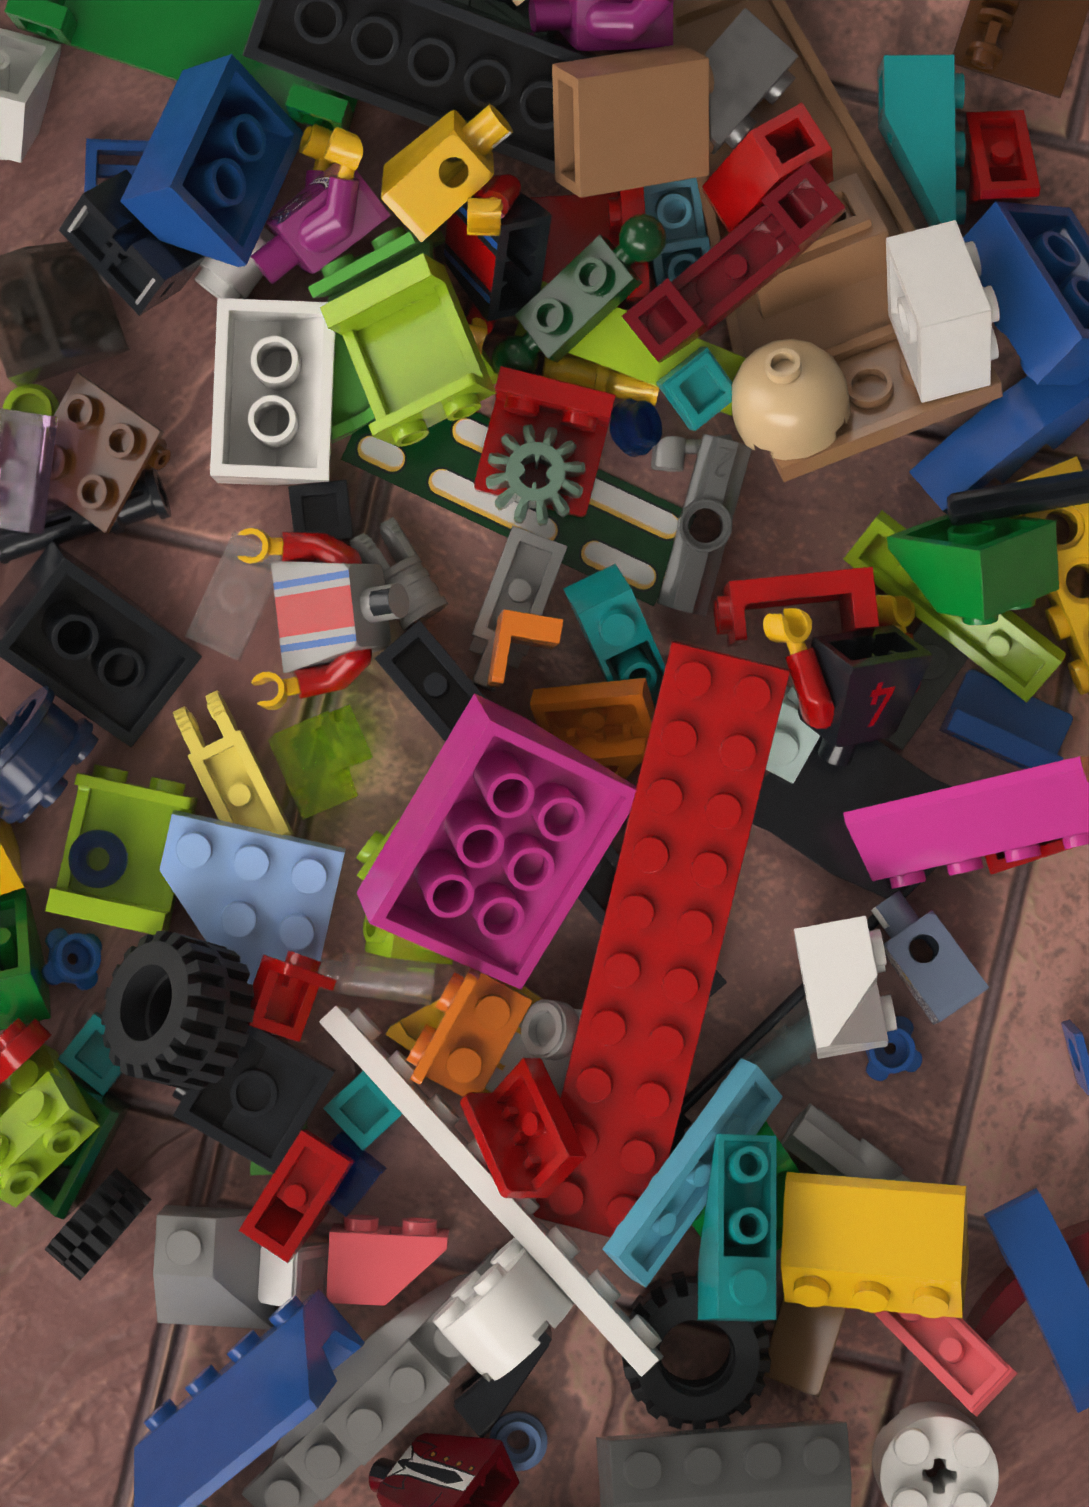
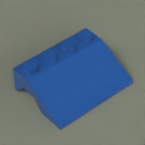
M320 1289L303 1302L296 1295L291 1297L268 1318L274 1325L261 1337L254 1330L250 1331L226 1353L232 1360L220 1371H217L212 1364L209 1365L184 1388L190 1394L185 1400L176 1406L171 1399H168L146 1418L143 1423L149 1431L134 1447V1507H197L319 1408L337 1382L333 1370L365 1343Z

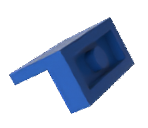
M971 669L965 673L939 731L1024 770L1063 760V757L1057 754L1072 724L1073 717L1071 714L1035 697H1031L1026 703L998 680Z

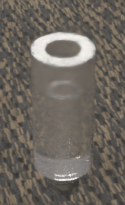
M347 952L343 953L342 961L321 959L322 964L319 974L336 979V984L339 985V994L431 1005L437 963Z

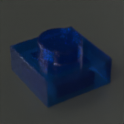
M342 1131L332 1140L330 1145L355 1162L329 1203L347 1217L354 1211L387 1168L366 1150L362 1151Z

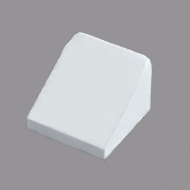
M304 1243L289 1263L261 1247L258 1284L259 1301L264 1304L282 1306L287 1300L296 1295L303 1302L318 1289L326 1296L329 1243Z

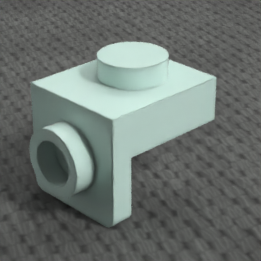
M794 684L791 688L786 687L766 770L791 783L795 782L820 737L799 718V702Z

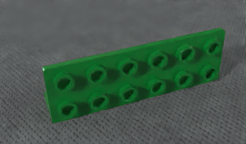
M8 0L4 11L18 29L174 81H178L182 70L233 54L292 120L309 126L318 124L332 131L336 127L349 131L359 102L358 99L242 56L261 0Z

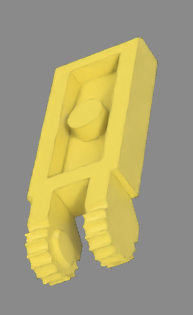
M216 690L205 697L207 708L212 718L216 721L223 738L207 746L192 712H189L185 706L173 711L178 728L191 752L187 756L218 819L271 831L280 835L290 836L294 834L243 730H238L235 720L220 692Z

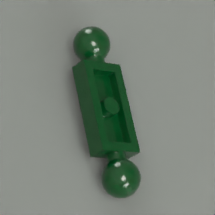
M638 214L629 218L621 227L619 245L616 248L609 239L601 235L594 239L515 315L527 332L522 336H507L496 344L492 353V364L496 373L499 375L500 367L503 366L533 374L538 366V353L541 350L548 359L559 362L643 283L630 266L635 262H650L663 252L667 236L662 223L651 215Z

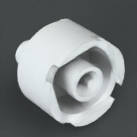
M516 1238L510 1240L495 1254L490 1261L493 1266L482 1276L477 1271H474L465 1278L451 1293L453 1300L432 1320L439 1328V1331L488 1382L491 1379L494 1381L500 1379L521 1363L541 1344L538 1338L544 1333L549 1324L555 1329L574 1305V1302Z
M919 1402L909 1405L899 1411L900 1414L895 1416L886 1426L884 1425L878 1433L872 1451V1468L875 1480L889 1507H990L992 1505L999 1481V1470L995 1454L975 1423L955 1407L940 1402ZM941 1458L946 1466L945 1469L938 1470L937 1476L928 1477L924 1469H932L934 1459Z

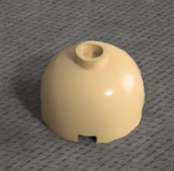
M784 339L772 341L757 348L741 364L732 383V415L735 428L745 445L754 451V445L760 449L771 451V456L775 459L792 460L807 458L828 448L837 439L836 431L842 426L844 419L847 424L850 416L847 381L833 356L808 341Z

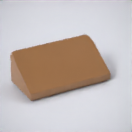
M783 1295L769 1341L770 1373L765 1372L764 1376L804 1393L819 1397L847 1308L832 1306L807 1307L798 1303H787L784 1301Z

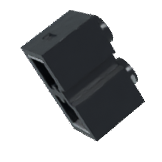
M126 169L83 193L59 228V231L94 267L99 282L105 288L115 290L140 316L179 292L206 256L158 240L124 206L120 200L132 177Z

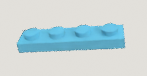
M740 1058L602 1250L631 1280L647 1287L706 1205L716 1134L756 1135L783 1096L758 1065Z

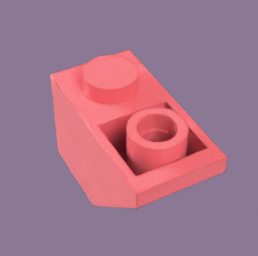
M344 1216V1223H334L329 1232L327 1299L331 1303L387 1305L447 1250L449 1229L437 1228V1220L431 1218L409 1217L402 1219V1226L379 1225V1217Z

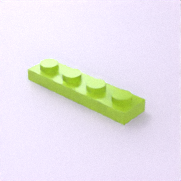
M881 510L843 560L853 568L873 566L874 582L877 587L888 595L909 598L914 603L915 616L1027 703L1063 662L1066 653L1011 610L999 614V620L988 625H967L963 623L960 616L937 613L888 549L887 537L906 530V528Z

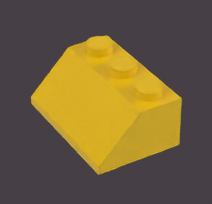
M795 1172L786 1173L781 1250V1273L785 1302L798 1303L807 1307L832 1306L854 1308L870 1313L887 1311L919 1314L928 1318H939L942 1316L963 1318L969 1266L966 1186Z

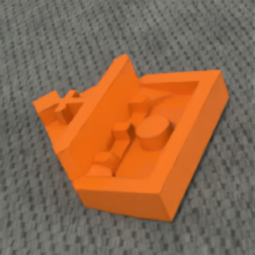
M646 678L533 689L530 708L539 727L624 779L630 775L639 763L643 762L655 713Z

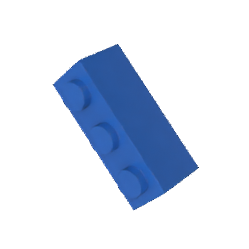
M233 54L182 70L120 201L158 240L236 267L245 266L250 259L298 151L304 132Z
M995 201L963 237L965 243L973 241L976 245L981 263V276H979L982 286H992L995 292L1000 319L994 322V324L1007 336L1021 358L1020 365L1023 371L1037 385L1075 386L1089 379V236L1069 207Z

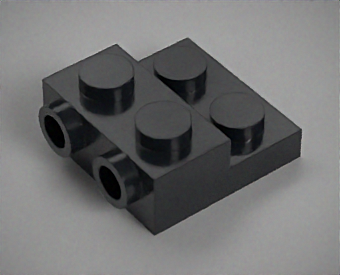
M248 1025L246 1033L249 1037L245 1047H240L238 1051L239 1059L232 1068H225L222 1079L217 1083L209 1082L207 1088L201 1090H185L176 1087L172 1097L181 1102L173 1116L274 1174L302 1130L336 1070L286 1041L287 1038Z

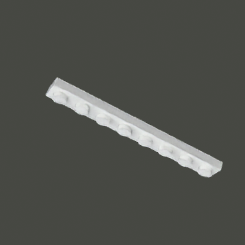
M337 1005L319 1021L642 1377L664 1357L656 1348L662 1341L657 1332L639 1314L630 1320L615 1303L621 1296L616 1287L598 1269L589 1275L574 1258L580 1252L579 1247L558 1225H555L549 1231L533 1215L540 1207L534 1198H504L500 1195L476 1139L474 1138L469 1143L455 1128L454 1125L460 1120V1117L441 1096L436 1093L429 1099L414 1081L410 1080L415 1067L406 1061L407 1058L396 1050L390 1056L375 1040L382 1033L377 1025L360 1008L351 1013L348 1009Z

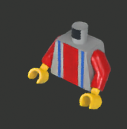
M248 528L240 531L238 535L254 534L262 541V551L256 557L237 556L241 561L250 564L259 563L267 559L269 555H280L281 561L271 562L282 666L283 673H293L294 676L281 679L272 672L257 674L251 682L253 685H263L274 681L277 682L279 690L274 699L260 701L257 704L267 710H277L287 702L288 696L298 694L300 699L347 688L371 664L372 653L389 646L391 641L389 620L403 618L408 613L409 598L405 588L399 583L385 585L383 569L379 564L362 563L357 549L330 534L281 532L280 538L270 537L268 533L258 528Z

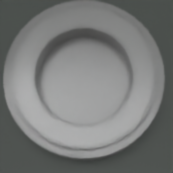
M549 999L535 1002L527 1010L521 1026V1037L526 1050L536 1058L548 1060L565 1058L573 1049L579 1025L578 1016L575 1010L565 1002Z

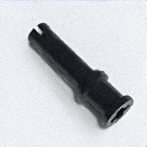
M156 469L145 470L144 477L137 480L109 534L114 533V535L124 533L126 525L156 515L161 519L171 517L168 497ZM68 505L49 510L0 527V562L7 564L11 560L44 550L51 541L61 545L102 530Z

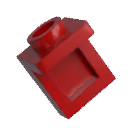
M289 950L285 961L263 954L253 982L254 998L251 1000V1009H254L253 1022H248V1025L300 1042L319 987L333 991L337 980L318 973L322 964L321 961Z

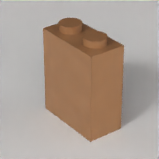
M683 44L552 64L555 181L582 198L709 175V154L712 153L714 145L709 140V94L714 90V76L708 57Z

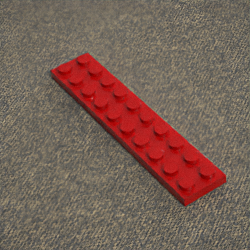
M672 641L637 782V791L634 795L560 1098L587 1157L548 1198H536V1202L540 1205L533 1213L536 1218L611 1238L617 1226L624 1220L648 1187L651 1179L658 1173L670 1156L790 669L677 641Z

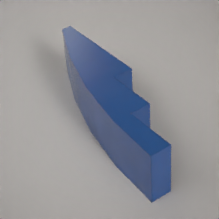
M1026 376L1003 392V397L993 400L955 430L913 467L909 473L940 509L948 515L946 503L949 495L956 492L984 488L993 478H996L1003 484L1045 444L1055 450L1089 419V379L1075 386L1037 385L1034 380Z

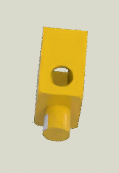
M491 104L485 107L468 123L457 111L452 110L384 164L381 199L422 243L467 202L468 198H471L494 175L492 150L513 133L511 126L504 116ZM451 157H457V158H460V159H458V160H452V159H449V158H451Z

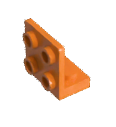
M473 968L468 970L465 977L454 972L435 1007L445 1013L437 1029L428 1024L424 1026L406 1061L416 1066L410 1080L421 1085L424 1077H427L462 1097L468 1092L483 1093L533 999L496 978Z

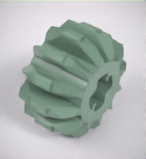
M525 425L523 427L525 444L520 446L510 434H505L501 438V443L510 454V457L500 453L489 454L488 464L504 472L486 477V487L494 490L508 488L497 497L495 507L498 510H503L514 501L518 502L514 513V522L522 524L524 522L528 508H536V521L538 525H547L548 512L546 506L550 504L557 514L565 517L569 514L570 508L560 494L572 498H580L583 493V487L566 479L578 477L585 473V464L583 462L564 463L575 452L576 444L570 440L562 444L557 450L554 449L553 445L556 441L557 429L549 427L546 430L542 443L535 442L533 426ZM534 462L535 469H538L539 463L549 468L546 472V486L536 489V482H533L532 488L522 483L525 479L524 466Z

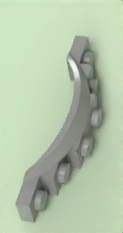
M495 1247L468 1274L459 1275L435 1288L394 1316L365 1339L364 1345L333 1370L337 1382L319 1408L279 1440L271 1463L244 1488L242 1495L254 1507H313L319 1500L323 1502L361 1464L365 1466L450 1384V1379L468 1363L464 1356L439 1331V1328L432 1320L453 1300L451 1293L465 1278L474 1271H477L482 1276L493 1266L490 1261L499 1250Z

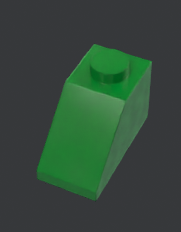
M26 888L0 896V1031L7 1029L17 1018L24 1024H29L34 1018L38 1021L51 1018L49 984L43 979L41 973L45 960Z

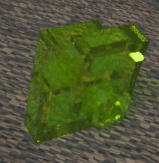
M350 704L331 712L326 711L274 733L268 740L302 820L356 798L358 793L351 777L350 768L373 758Z

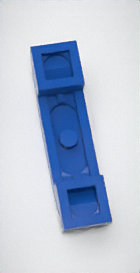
M1035 1188L985 1213L984 1216L1007 1265L1013 1271L1054 1358L1052 1362L1077 1413L1089 1408V1288L1042 1195Z

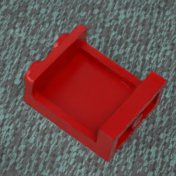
M873 566L729 581L722 589V596H717V600H713L716 635L726 634L728 647L740 646L747 641L746 610L839 601L842 633L876 628L879 626Z

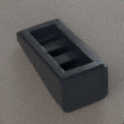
M550 1326L538 1338L541 1344L496 1381L491 1379L488 1382L477 1371L455 1389V1409L480 1438H484L486 1434H489L549 1347V1343L552 1340Z

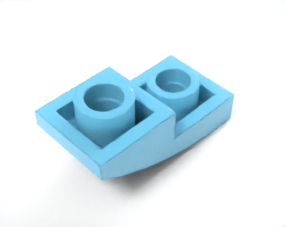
M696 178L644 187L645 214L657 218L664 226L667 236L663 252L651 261L656 287L667 278L673 281L710 250Z

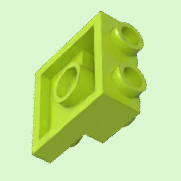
M43 1044L27 1061L0 1084V1200L15 1208L99 1127L97 1120L66 1066L57 1060L60 1057L58 1052L46 1044Z

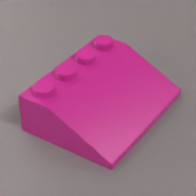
M474 693L356 892L369 924L522 989L629 815L637 786L525 717Z

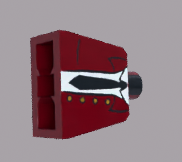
M424 1433L417 1436L399 1461L379 1458L375 1461L369 1473L370 1489L377 1493L376 1496L381 1507H503L520 1483L501 1440Z

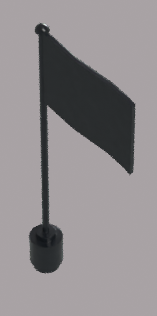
M821 736L794 783L772 772L764 778L753 825L772 833L830 874L885 899L899 890L906 898L921 884L917 883L892 889L889 878L872 881L846 826L843 813L952 786L932 778L878 740L859 743L850 765L836 766L827 763L818 755L822 741ZM937 867L924 870L925 877L927 878ZM874 914L867 919L869 931L874 930L880 924ZM803 983L684 1098L670 1155L685 1134L684 1130L692 1124L684 1114L806 996Z

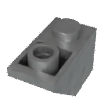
M747 8L742 10L704 55L709 58V65L714 76V90L709 94V140L714 145L713 155L725 142L734 150L757 123L749 115L763 98L773 105L796 79L788 70L799 55Z

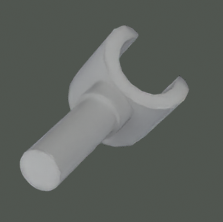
M731 434L716 436L732 440ZM666 436L657 441L652 448L651 468L658 471L682 472L684 455L697 454L701 439Z

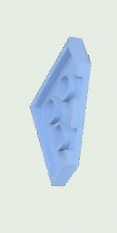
M174 810L170 819L160 872L206 942L224 946L229 950L235 951L241 957L240 963L246 964L250 972L247 983L253 985L263 954L285 961L289 950L321 961L346 848L293 836L280 835L271 831Z

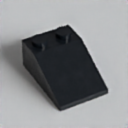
M51 541L0 607V657L41 686L51 688L58 698L131 748L202 658L201 654L106 579L53 541Z

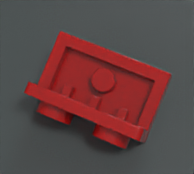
M522 1058L492 1093L468 1092L460 1100V1105L500 1195L504 1198H548L587 1157L541 1058Z

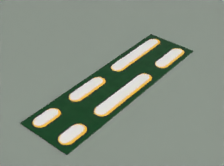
M478 412L454 421L446 418L429 427V434L424 439L403 447L374 438L368 425L352 434L341 460L507 538L512 526H516L566 545L567 549L561 563L585 575L590 576L616 564L631 587L635 598L651 606L655 605L659 597L674 542L678 517L682 511L681 507L598 469L587 514L584 517L569 514L561 517L556 511L547 509L548 523L547 525L539 526L536 521V508H528L526 519L522 524L514 522V513L518 502L514 501L506 509L498 510L495 507L497 496L478 492L474 488V481L491 418ZM692 514L689 519V531L697 516L696 514Z

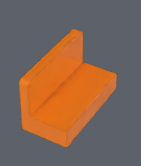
M503 609L497 619L487 686L498 688L504 683L510 643L552 650L560 644L564 619Z

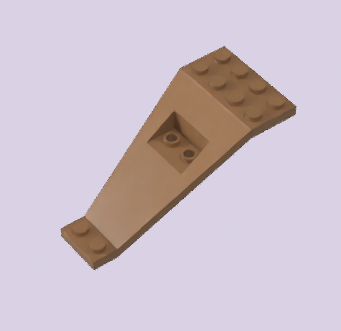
M673 0V45L683 44L705 55L742 10L747 8L799 55L788 70L796 79L773 105L765 98L762 99L749 114L757 122L751 130L803 103L832 148L834 181L827 185L846 207L845 212L799 257L726 317L733 353L748 358L757 348L772 341L784 339L808 341L833 356L847 381L850 403V416L847 424L844 419L842 426L836 431L837 439L828 448L812 456L792 460L772 458L783 483L1003 397L1002 382L991 364V384L989 386L921 403L888 315L886 238L916 229L785 0ZM726 142L714 155L712 153L709 154V175L696 178L711 248L729 233L704 195L702 186L733 151Z

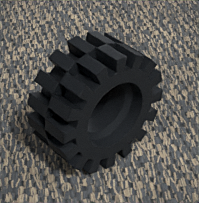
M116 1168L62 1227L59 1233L47 1245L45 1251L80 1281L152 1199Z

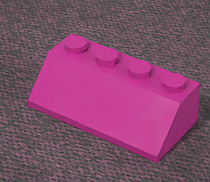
M1074 757L844 812L845 823L871 880L877 881L889 878L892 889L926 882L924 870L946 865L949 876L983 869L981 857L1004 852L1006 863L1042 855L1039 843L1062 838L1065 849L1089 844V757Z

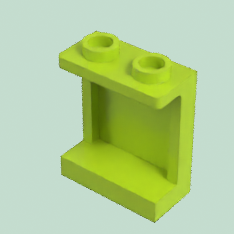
M424 253L320 307L328 329L343 336L376 421L368 425L374 438L398 447L414 444L429 434L428 428L446 418L454 421L468 417L481 408L480 401L496 394L445 266Z
M94 764L92 775L86 773L76 774L74 785H78V791L57 886L50 888L45 911L155 935L157 931H169L176 895L160 872V866L170 819L174 810L195 814L198 798L183 795L186 785L184 783L151 777L149 787L127 783L128 771Z

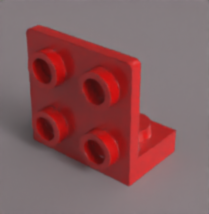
M644 187L582 198L577 195L530 197V199L545 208L552 215L542 281L549 283L599 235L609 239L616 248L619 245V233L623 224L632 216L645 214ZM635 262L630 266L643 283L617 306L618 308L623 310L631 309L650 293L649 262Z
M501 366L495 386V403L474 481L475 490L498 497L508 489L494 490L486 487V477L504 472L488 464L489 454L500 453L510 457V454L501 443V438L505 434L513 436L521 446L525 444L523 427L525 425H532L535 430V442L543 443L546 430L549 427L557 429L556 441L553 445L554 449L557 450L562 444L570 440L576 444L575 452L564 463L579 461L585 464L584 474L578 477L566 478L583 487L581 497L572 498L560 494L570 508L569 515L584 517L587 514L616 395ZM534 462L524 466L525 479L522 483L525 486L532 488L533 482H536V489L547 485L545 479L549 468L539 463L538 469H535ZM551 504L546 506V509L555 511Z

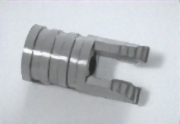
M392 517L381 523L379 528L382 535L381 538L397 564L392 567L389 566L380 550L372 541V538L368 537V534L365 535L363 533L351 539L350 545L358 550L362 563L379 564L381 566L385 585L399 583L405 588L409 598V609L406 616L399 619V624L403 631H407L419 620L423 623L448 605V602L444 596L440 595L435 582H432L427 569L422 566L420 557L396 519Z

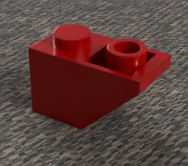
M800 103L751 130L703 184L702 191L724 227L730 233L764 205L761 200L806 162L812 165L826 184L834 181L832 148L804 104Z

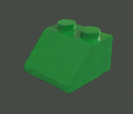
M945 514L887 537L888 549L937 613L960 616L963 623L967 625L995 623L999 620V614L1009 610L1033 607L1036 604L1037 598L1059 590L1056 521L1016 515L955 526L951 524L948 515Z

